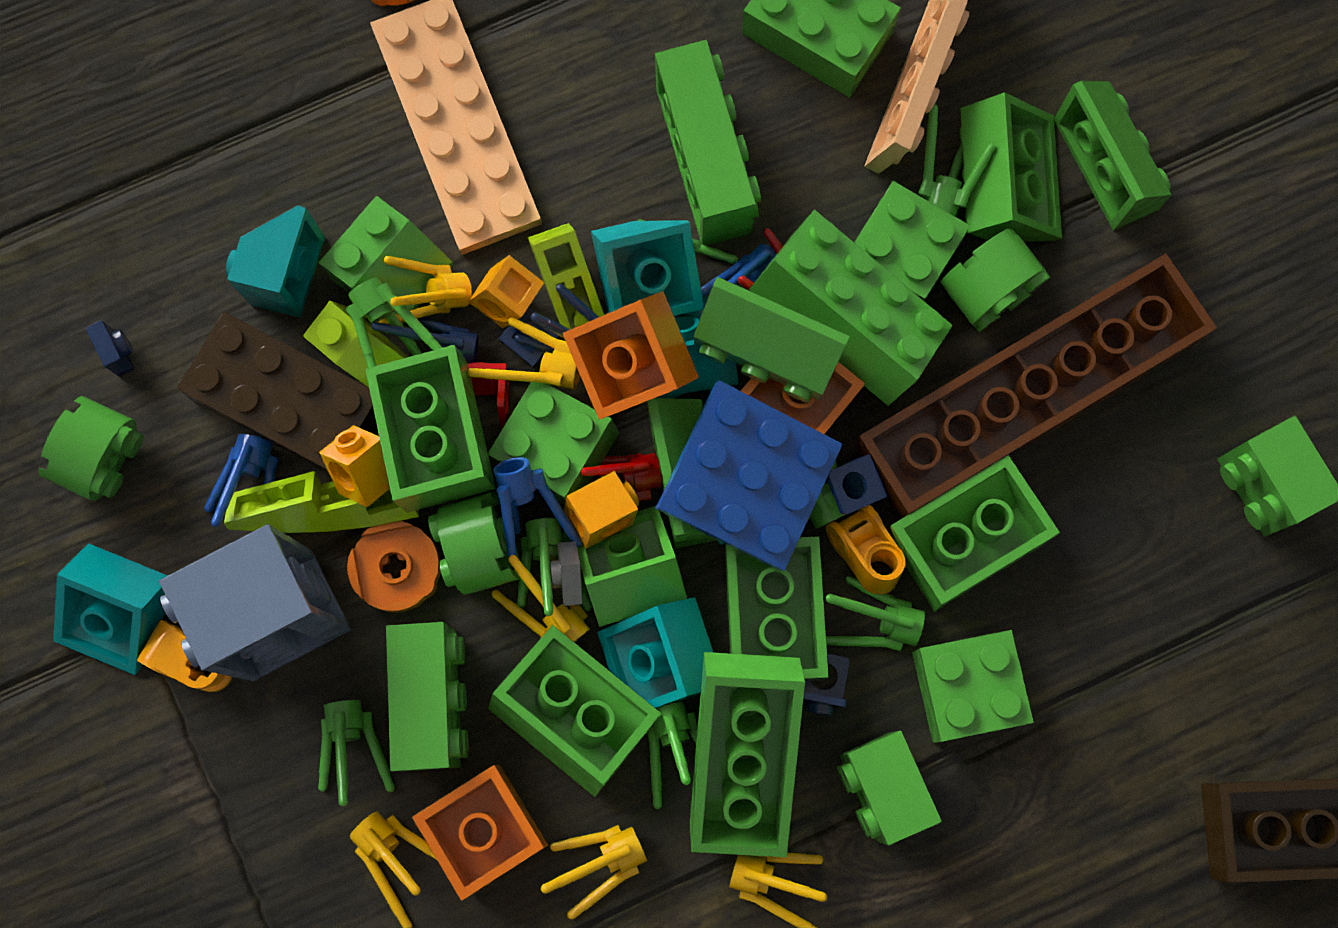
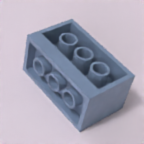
M269 524L159 580L165 595L160 597L162 607L173 623L179 622L186 639L181 641L183 651L189 662L194 667L200 666L203 671L256 681L352 630L313 551Z

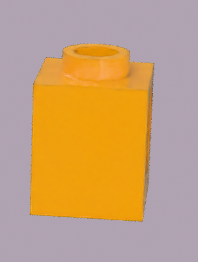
M508 255L490 268L468 302L500 327L505 328L509 325V318L519 319L523 316L544 282Z
M353 425L348 430L338 434L332 443L319 452L340 495L368 507L390 489L379 436Z
M613 471L567 495L564 512L574 526L583 545L588 549L633 525L639 501L632 486L628 482L622 483L616 472Z

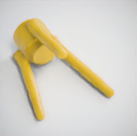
M386 256L384 258V262L387 265L434 276V278H430L426 283V293L393 297L390 301L392 306L430 303L431 305L410 310L418 319L433 314L449 313L451 308L467 307L469 305L468 301L472 294L471 283L464 272L452 273L448 264L432 265L393 256ZM395 314L401 323L405 322L399 314ZM386 318L379 321L380 323L389 324Z
M514 317L508 319L510 326L554 349L553 353H544L540 372L470 368L467 371L469 377L547 383L548 385L572 390L577 388L580 379L579 371L566 341L558 340Z
M510 555L508 558L509 563L544 607L541 586L517 556ZM493 590L491 593L496 601L541 638L552 625L573 642H576L590 630L584 622L589 616L579 604L569 605V610L563 604L556 607L553 603V614L546 616L542 620L547 626L545 628L500 591Z
M376 811L365 818L352 831L350 838L358 846L355 850L356 854L368 867L402 927L412 928V923L377 861L384 860L398 879L416 896L420 894V887L391 853L399 844L395 835L400 836L428 856L430 855L434 859L436 857L427 842L404 827L394 815L385 820Z
M616 825L603 832L569 838L551 844V850L556 852L608 841V843L600 846L603 856L543 884L541 891L544 894L572 883L607 865L611 873L620 869V871L568 912L567 917L570 920L575 919L582 912L590 908L625 879L638 874L637 866L647 862L632 826L621 831L619 825Z
M787 852V857L737 856L729 887L740 890L739 898L756 903L797 928H817L758 892L767 894L768 888L771 886L805 898L825 902L827 900L826 893L772 876L774 866L766 864V862L819 865L823 863L821 855Z

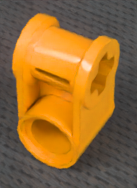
M871 505L858 509L857 513L839 523L832 521L826 525V533L833 548L846 561L866 591L876 595H883L896 587L905 567V556ZM876 561L886 563L891 568L892 574L880 575L872 569L871 563Z
M160 619L137 661L162 675L176 679L192 688L208 692H217L226 688L231 682L232 677L213 672L206 677V674L201 671L200 666L194 667L183 651L181 641L186 639L183 630Z

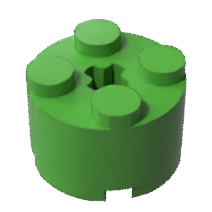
M1008 228L972 252L973 256L963 265L961 263L957 264L940 283L972 326L981 333L1001 317L999 314L1007 309L1011 312L1022 305L1032 296L1031 293L1051 277L1013 229L1009 230Z
M80 396L74 402L81 406L74 413L65 409L52 428L41 457L49 460L48 468L46 470L39 467V475L91 501H96L103 495L111 499L120 489L124 479V475L119 473L126 457L134 458L142 446L144 434L137 431V423L134 419L85 396Z
M493 491L439 507L437 514L428 517L432 537L436 543L441 542L445 559L440 560L443 580L447 587L456 585L463 595H469L520 579V576L515 570H512V565L508 561L509 556L504 536L502 517L498 518L493 507L501 503L499 497ZM516 546V556L519 559L518 550Z

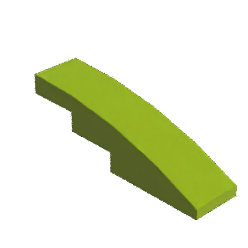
M312 471L234 492L225 514L224 524L229 530L255 531L269 524L282 533L329 532L373 527L419 517V510L407 513L392 500L390 489L370 506L365 507L340 495L333 481L321 484L316 472Z

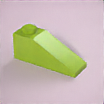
M570 223L528 237L559 324L573 329L589 321L557 292L556 286L558 284H563L597 316H603L604 313L579 241Z
M329 301L303 337L336 365L369 388L365 370L368 368L354 322L346 311L348 306ZM363 319L377 366L409 357L381 332L373 330L371 324Z

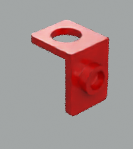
M474 362L468 364L469 369L507 370L506 363L487 364L484 362ZM471 377L475 396L497 395V410L502 430L509 419V380Z

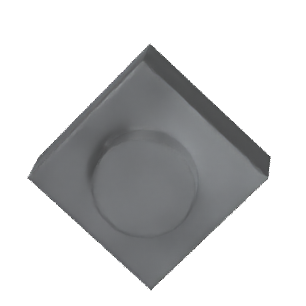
M576 541L557 543L558 560L550 561L552 589L561 588L564 606L582 604L580 561Z

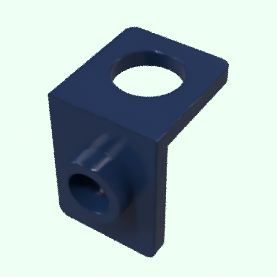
M870 454L837 465V468L830 470L827 477L828 484L842 515L849 514L887 497Z
M827 653V663L836 670L837 681L832 688L827 690L818 689L811 681H805L803 703H806L805 711L833 716L834 709L842 710L846 708L847 700H844L843 696L850 661L847 657Z

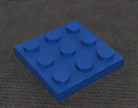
M717 381L709 394L655 509L779 571H785L841 449L842 443L722 381Z

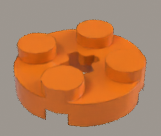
M404 521L369 527L361 535L362 538L357 542L355 548H352L347 563L349 581L354 591L370 606L385 612H405L418 607L435 593L441 574V559L435 543L420 528ZM397 554L400 561H406L407 563L406 569H403L401 576L396 579L393 578L392 574L383 572V566L390 563L389 556Z

